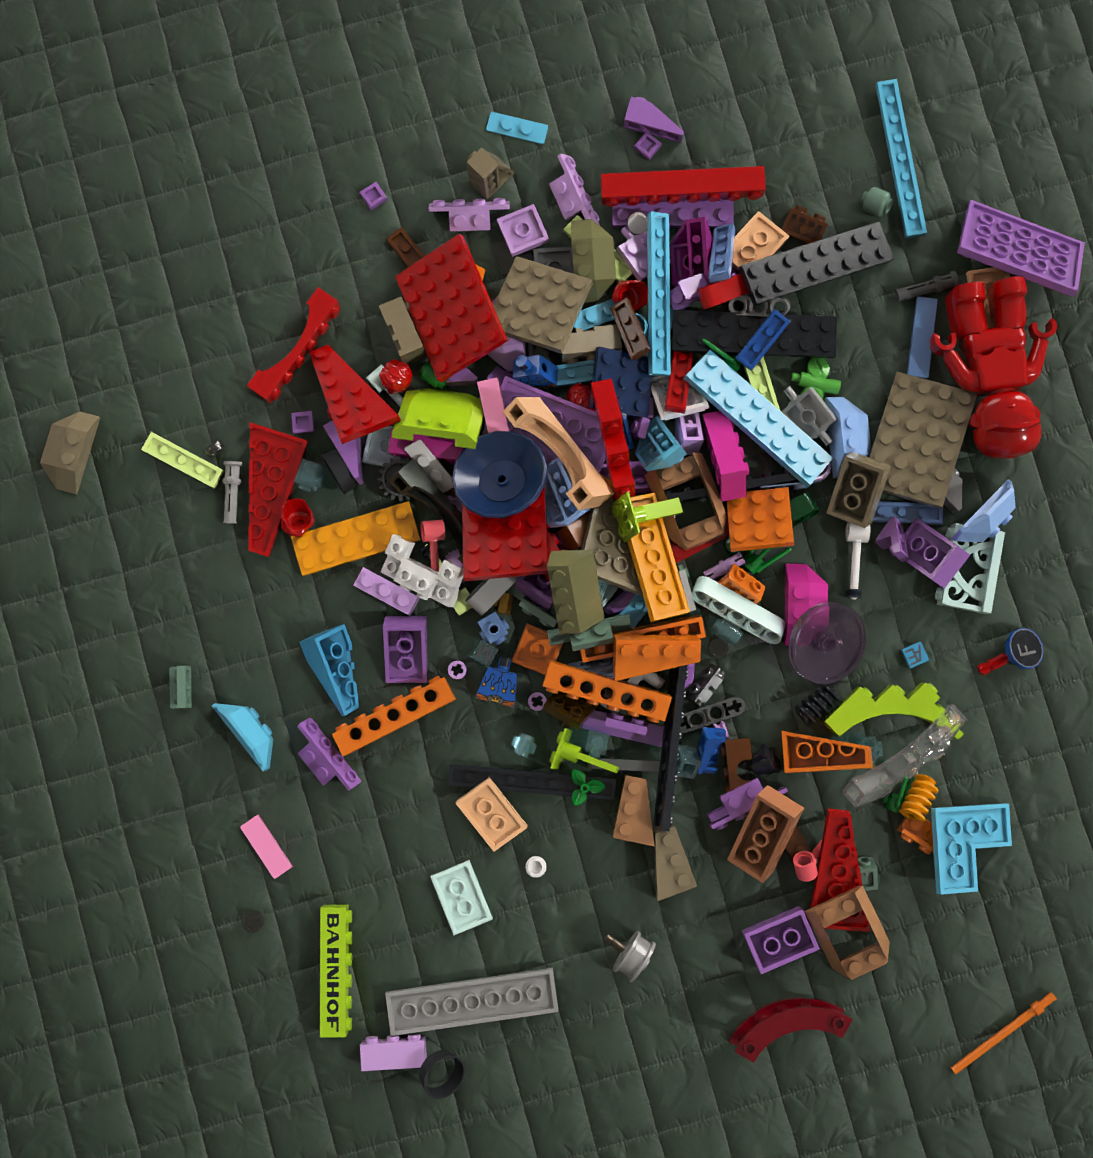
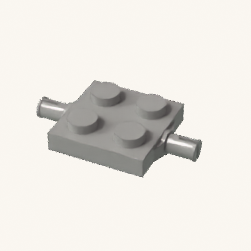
M791 386L783 392L791 401L781 412L811 439L820 437L825 446L833 442L826 431L837 420V417L815 389L811 387L798 396Z

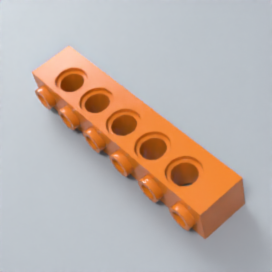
M699 614L612 633L613 639L614 634L697 635L699 639L706 637L702 616ZM614 643L581 649L580 654L583 663L613 657Z
M553 660L549 661L543 681V686L546 687L548 692L558 694V691L565 692L569 698L578 700L579 697L587 699V703L593 705L603 703L610 710L619 711V708L627 710V714L634 717H639V714L647 716V720L659 723V720L665 721L672 696L667 693L622 680L615 681L612 677ZM565 675L572 678L571 684L568 686L562 685L560 683L561 677ZM585 681L592 684V688L588 692L580 689L581 684ZM605 687L612 689L611 696L607 698L600 694L601 690ZM629 693L632 695V700L629 703H623L621 696ZM643 700H652V706L649 709H643L641 707Z
M434 677L428 681L429 685L423 688L419 685L411 689L410 695L403 697L401 694L391 699L392 704L386 707L384 704H381L372 709L374 713L368 716L364 713L354 718L355 723L349 726L347 723L336 727L337 732L333 733L332 736L342 756H347L457 700L446 677ZM429 690L436 692V699L433 702L426 700L425 695ZM411 699L416 700L418 703L417 709L413 712L407 708V703ZM391 709H396L399 712V718L396 721H392L388 716ZM374 718L380 721V728L378 730H373L370 727V722ZM354 728H359L362 732L361 738L358 740L354 739L351 735Z

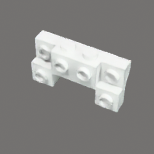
M393 534L385 551V554L388 556L381 573L393 578V581L400 584L399 587L409 592L411 590L417 592L416 596L421 599L428 600V598H432L447 607H454L463 579V567L453 564L450 560H444L438 572L414 559H410L409 556L415 543L402 539L400 535Z

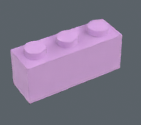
M364 567L353 585L411 616L420 600L416 595Z
M409 1034L406 1038H399V1035H389L387 1039H378L377 1036L366 1037L360 1044L361 1071L421 1068L422 1063L427 1058L426 1036L420 1037V1034Z

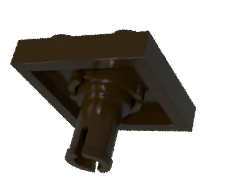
M558 691V694L553 693L544 703L542 710L559 719L558 724L560 726L564 722L563 728L573 727L579 730L598 706L587 703V699L579 697L578 700L569 698L565 692Z

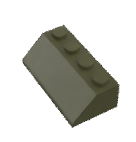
M594 550L551 551L547 570L559 634L582 633L604 620Z

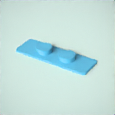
M491 112L486 130L544 144L548 125Z
M611 299L581 310L574 329L582 328V331L615 320L610 308L616 303Z

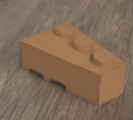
M624 774L612 837L654 846L647 780Z

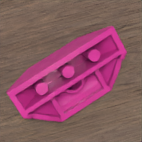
M785 563L784 621L786 626L784 629V646H806L828 626V584L807 564Z

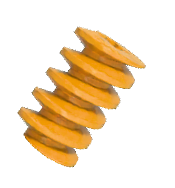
M917 774L899 812L906 818L924 822L925 817L922 814L927 815L929 813L927 808L932 806L929 800H935V796L932 793L936 794L939 790L934 786L936 785L934 779L927 775Z

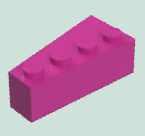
M721 411L703 414V430L708 450L710 451L712 466L715 467L717 486H720L721 502L746 497V475H749L748 463L743 462L744 451L742 447L738 446L739 436L737 432L733 431L735 428L734 423Z
M391 428L388 453L392 456L412 459L405 451V447L420 439L439 462H441V459H445L444 462L454 465L464 448L456 447L455 439L414 434L413 441L392 438L393 428Z

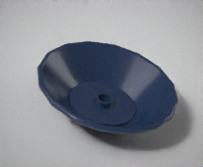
M495 431L479 436L476 449L464 448L454 464L452 483L456 497L467 510L482 517L505 518L521 513L537 500L545 487L548 467L543 451L531 438L512 431Z

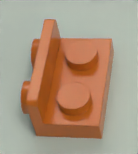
M735 563L731 565L728 574L717 581L755 604L761 601L765 590L763 584Z
M904 817L897 829L902 834L900 837L910 844L913 841L920 845L918 849L927 855L934 853L932 822L927 819L924 822L914 821Z

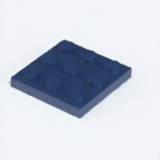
M597 347L592 382L612 379L621 415L648 418L653 375H649L648 357L641 356L636 360H632L628 352ZM591 391L589 409L595 410Z

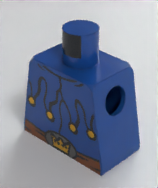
M520 355L514 359V380L537 389L557 386L558 367L543 356L534 355L526 357Z
M500 657L497 669L488 667L475 698L515 707L517 674L509 672L511 659Z

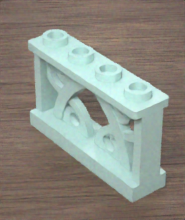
M954 523L947 528L945 537L968 554L973 553L976 564L984 569V574L974 576L967 584L958 570L953 577L954 581H950L945 589L941 586L937 588L935 593L937 605L980 614H990L992 612L1005 532L999 531L993 539L990 537L989 542L978 544L977 542H972V546L969 547V542L959 545L957 541L952 539L963 526L962 524ZM978 551H980V556L986 554V561L979 559ZM980 580L982 582L981 588L975 585L973 589L972 585L974 582ZM954 587L956 589L953 595L960 593L961 590L964 591V594L959 600L954 601L948 595L949 588ZM969 595L971 598L979 601V604L976 606L963 602Z

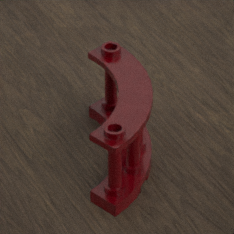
M804 997L786 998L768 1003L757 1009L755 1013L747 1019L745 1018L739 1024L728 1041L737 1046L734 1052L754 1063L759 1054L771 1042L785 1034L799 1030H820L843 1038L853 1019L843 1014V1008L824 1000Z

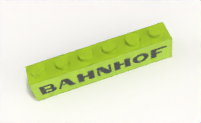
M323 905L320 908V1038L346 1037L348 1031L352 1029V1018L348 1017V1009L352 1008V996H348V987H352V974H349V966L352 965V953H349V944H352V931H349V923H352V910H349V905Z

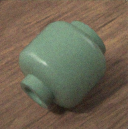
M877 187L871 188L868 192L865 191L861 198L864 212L876 217H881L883 214L886 215L893 202L888 191Z

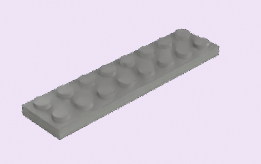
M553 968L387 991L385 993L391 1036L559 1012Z

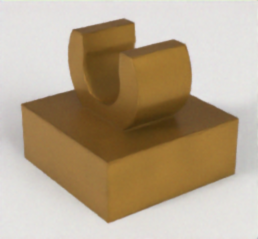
M504 593L492 606L498 607V613L510 616L514 596L510 593Z

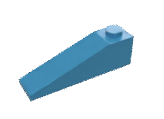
M345 624L314 634L300 641L299 643L308 664L341 716H346L358 709L357 684L353 681L352 669H355L354 662H351L350 655L352 642Z

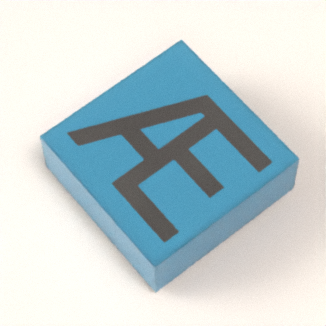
M921 641L900 650L909 669L929 661Z

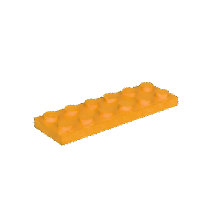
M655 493L630 497L633 507L658 502ZM663 518L638 523L640 533L627 542L650 621L654 622L689 613L690 610Z
M409 501L307 531L300 537L291 536L302 576L383 553L386 551L393 534L402 536L401 538L414 543L421 541Z

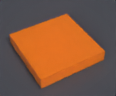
M526 624L511 662L545 675L549 661L557 660L563 643L550 646L547 631Z

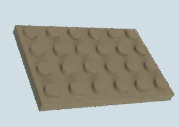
M896 372L869 457L891 465L883 489L884 493L942 509L977 393Z

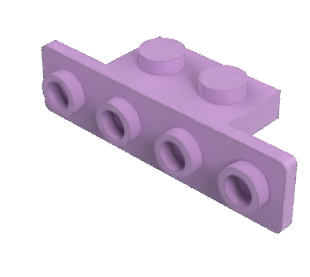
M558 155L565 174L549 185L564 219L569 221L582 212L585 219H592L600 226L598 222L599 216L590 204L592 202L591 198L583 188L584 183L575 170L576 164L574 160L568 155Z
M495 198L491 202H485V199H474L473 202L456 199L453 200V203H445V200H434L433 203L429 204V212L449 211L450 231L490 230V210L510 209V201H505V198Z

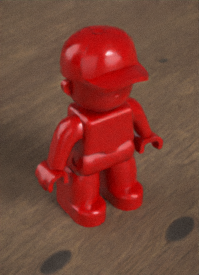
M1022 276L1001 279L988 289L987 299L991 319L994 321V328L987 327L983 303L986 298L984 283L969 282L954 287L945 298L948 322L952 332L948 336V345H943L940 342V336L937 333H933L930 338L931 351L935 355L943 356L942 358L957 385L965 391L977 393L978 397L987 396L978 404L975 413L969 419V424L972 428H976V430H973V439L978 451L985 457L993 459H1011L1028 454L1037 447L1042 433L1039 409L1034 406L1026 394L1019 392V390L1024 386L1032 384L1040 376L1048 346L1047 340L1056 332L1057 323L1056 320L1051 318L1045 325V333L1038 330L1037 322L1031 323L1028 326L1029 335L1034 341L1026 359V334L1024 326L1027 316L1025 302L1027 285L1025 277ZM957 339L959 340L958 345L966 360V364L963 362L957 351H953Z

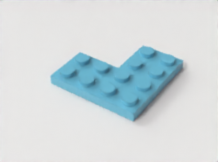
M999 803L931 808L936 894L977 892L978 881L975 849L1012 846L1009 804Z

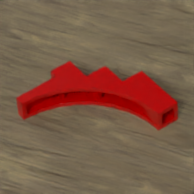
M612 379L592 382V398L603 441L610 487L614 492L612 499L617 500L626 492H629L630 497H634L635 482L629 464V450L623 432V418Z

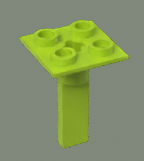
M626 492L612 503V512L617 518L618 532L620 537L623 538L624 543L640 533L638 523L683 513L679 497L633 507L629 492Z
M565 728L564 732L560 731L556 742L559 744L557 751L552 752L549 760L551 769L559 770L562 759L573 763L580 759L618 773V766L581 753V747L569 743L573 730Z

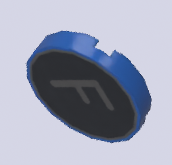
M1019 628L1010 632L1008 640L1005 641V652L1009 661L1012 664H1016L1019 669H1031L1038 666L1042 661L1044 653L1043 644L1039 636L1028 628Z

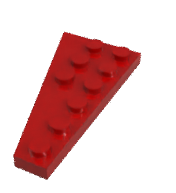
M329 345L309 352L342 444L401 421L399 415Z

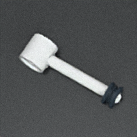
M847 522L845 538L847 542H853L850 589H846L848 592L845 597L856 600L857 598H862L860 596L862 590L858 589L861 543H868L870 525L863 528Z

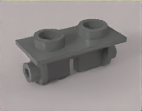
M710 663L702 671L698 681L690 687L689 693L686 696L700 707L702 704L705 705L713 694L708 688L711 686L716 690L725 679L723 677L725 673L719 667Z

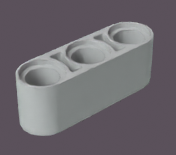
M742 295L730 301L729 309L731 312L741 313L736 315L768 317L772 310L776 309V302L780 301L785 304V311L780 312L784 316L790 310L791 305L786 297H780L765 302L764 310L758 311L753 306L750 296ZM736 300L743 301V310L736 309Z
M519 576L485 579L467 597L466 602L479 615H483L517 581Z

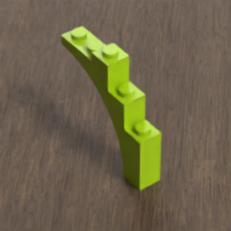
M926 682L920 683L906 697L904 696L906 693L898 685H888L874 699H872L873 694L866 687H856L842 700V703H839L821 721L835 736L840 737L852 726L866 719L885 714H903L931 723L940 728L951 739L958 740L964 735L960 730L961 726L954 719L950 720L945 715L947 713L941 705L935 704L940 699L936 694L938 690L931 683L927 684Z

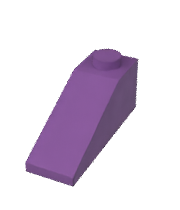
M631 97L624 119V128L642 133L647 131L653 136L679 143L682 142L684 134L682 129L645 98Z

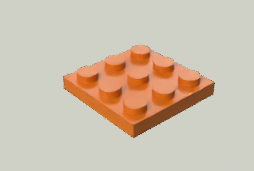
M788 487L746 491V497L727 501L731 552L794 546Z

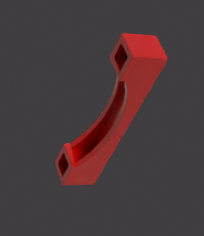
M319 287L306 303L309 307L308 321L296 346L283 360L264 371L258 369L247 384V387L270 404L273 400L276 401L279 398L281 388L284 384H288L291 381L294 370L302 366L307 352H311L315 348L316 340L320 334H325L329 327L328 323L340 313L341 305L338 300Z

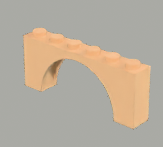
M516 397L502 411L515 428L524 429L537 436L559 457L572 481V488L566 495L578 510L600 507L614 494L540 397Z

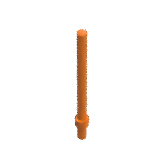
M1050 992L1040 1001L1036 1000L1033 1002L1028 1010L950 1068L954 1074L959 1073L1032 1017L1042 1014L1045 1011L1044 1008L1057 999L1055 995Z

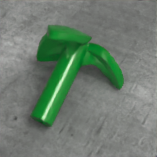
M579 769L572 770V783L580 786V788L572 793L574 806L585 802L587 799L586 792L589 791L596 794L605 788L604 783L598 779H591L588 783H585L586 774Z

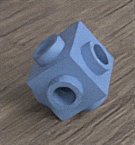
M496 612L478 622L482 629L479 631V634L484 642L489 641L490 644L495 643L497 646L507 640L505 636L508 635L507 629L510 627L504 617L500 619ZM497 627L498 631L491 633V628Z

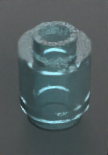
M718 618L712 626L715 636L734 646L744 633L740 630L741 627L725 618H722V620Z

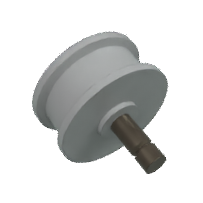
M636 931L631 936L626 945L609 934L604 939V942L620 952L612 971L615 973L617 971L628 977L627 981L630 983L638 977L642 970H645L656 946L654 941L648 942L642 938L639 931Z

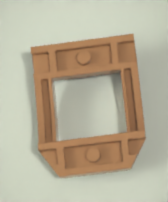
M692 453V456L684 458L678 464L668 468L652 470L644 475L651 493H655L658 502L667 500L664 490L696 477H701L715 516L682 529H678L674 515L663 518L669 540L671 539L685 551L724 536L727 515L702 453Z
M863 885L804 911L832 969L849 980H853L887 964L890 942ZM863 910L878 942L839 959L824 928Z

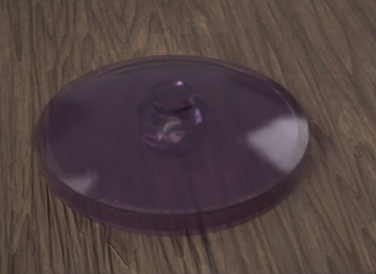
M823 602L809 608L797 620L790 634L789 657L794 669L802 677L817 684L834 683L849 675L861 660L866 645V630L861 617L852 608L838 602Z

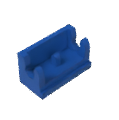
M702 728L694 757V764L698 774L717 772L718 768L712 766H717L721 745L726 741V737H724L726 735L725 729Z

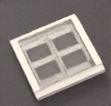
M669 376L652 378L651 392L661 420L666 421L705 411V409L709 408L707 399L689 384L685 414L664 411Z

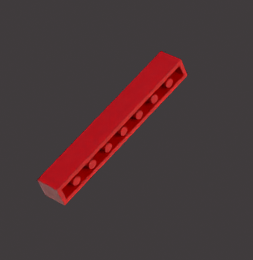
M764 166L601 174L600 180L602 205L614 207L618 204L635 206L639 203L655 205L659 202L675 204L679 201L696 203L700 200L716 202L720 199L736 201L740 198L757 200L763 197L766 190Z

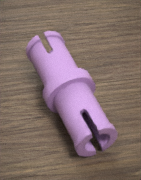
M737 552V554L724 561L723 559L720 560L719 564L703 573L706 577L714 573L709 578L716 580L724 574H728L731 565L734 563L741 566L746 562L744 558L735 562V560L742 557L741 553Z

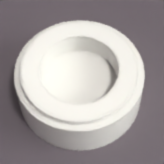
M636 212L629 216L628 228L632 233L641 234L647 230V217L645 214Z

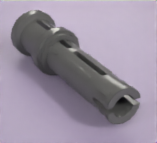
M951 271L950 274L944 276H933L931 280L895 289L896 300L901 302L932 292L942 293V290L959 285L958 276L955 271Z

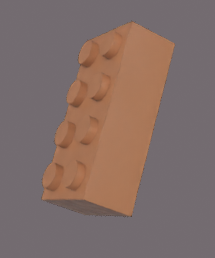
M767 785L757 794L727 860L764 883L774 872L804 807Z

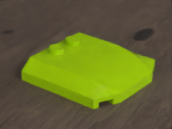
M431 388L406 391L398 413L401 421L394 424L392 438L413 441L414 434L455 439L456 447L476 449L484 419L481 399L468 393Z

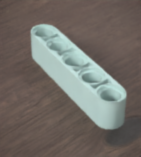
M701 576L697 578L692 590V596L696 603L767 643L778 644L781 641L786 626L782 618L709 577Z

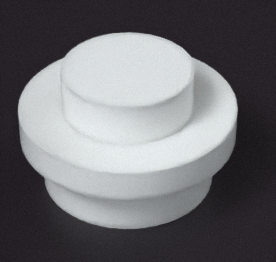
M539 856L529 858L526 862L527 873L535 878L542 876L546 871L544 859Z

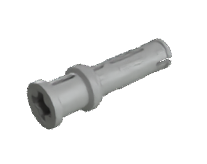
M223 461V465H225V478L222 481L225 484L223 523L237 524L238 485L241 483L239 475L242 462Z

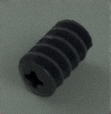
M822 684L820 686L821 691L817 689L814 691L815 697L812 695L807 696L809 702L802 700V707L799 705L795 706L797 715L809 728V721L814 724L817 723L815 716L820 719L823 718L821 711L829 714L828 706L836 708L835 700L842 703L839 695L829 685Z

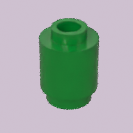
M425 363L420 370L422 374L421 379L436 389L444 390L448 379L443 382L438 381L431 363Z

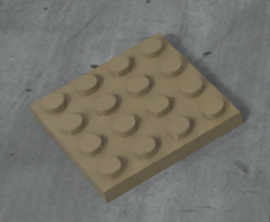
M516 256L493 307L506 336L562 354L593 282L592 279Z
M609 498L600 507L591 508L581 550H594L598 580L643 597L628 542L624 543L623 538L620 537L618 521L612 512V503L616 500Z

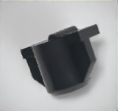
M762 744L761 751L753 754L750 760V767L753 773L759 776L781 772L780 760L775 756L774 747L768 748L765 744Z

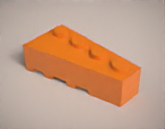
M614 634L613 678L615 681L700 662L701 640L697 635Z
M782 731L785 773L873 768L872 751L869 746Z

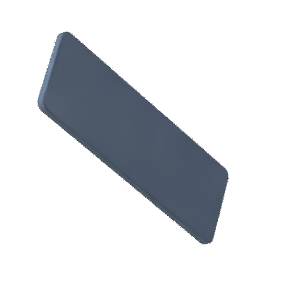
M821 480L813 481L812 484H818V483H820V482H822V481H821ZM801 482L760 486L758 490L794 486V490H799L806 487Z

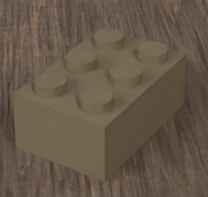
M855 452L846 455L827 514L863 528L870 525L879 504L891 465Z

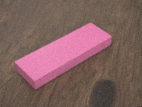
M498 378L477 382L488 433L509 431L507 417L502 412L505 408Z
M256 815L240 826L274 879L293 867L259 815Z

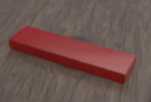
M673 352L664 411L685 414L689 383L683 378L692 368L693 353Z

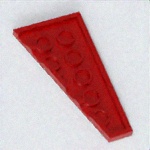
M251 422L249 440L250 504L248 551L270 557L281 525L282 506L290 499L309 442Z
M827 809L817 864L818 874L814 881L810 908L862 885L849 810ZM863 910L824 928L870 932V926Z

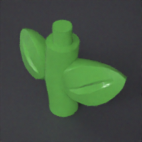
M811 358L807 364V373L802 371L800 374L792 373L790 378L791 381L797 382V385L805 387L801 394L813 387L822 400L824 397L823 393L837 395L841 387V381L826 379L830 368L827 361L823 358Z

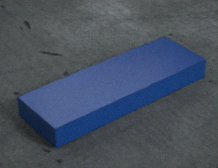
M773 309L735 359L752 371L791 321L776 309Z

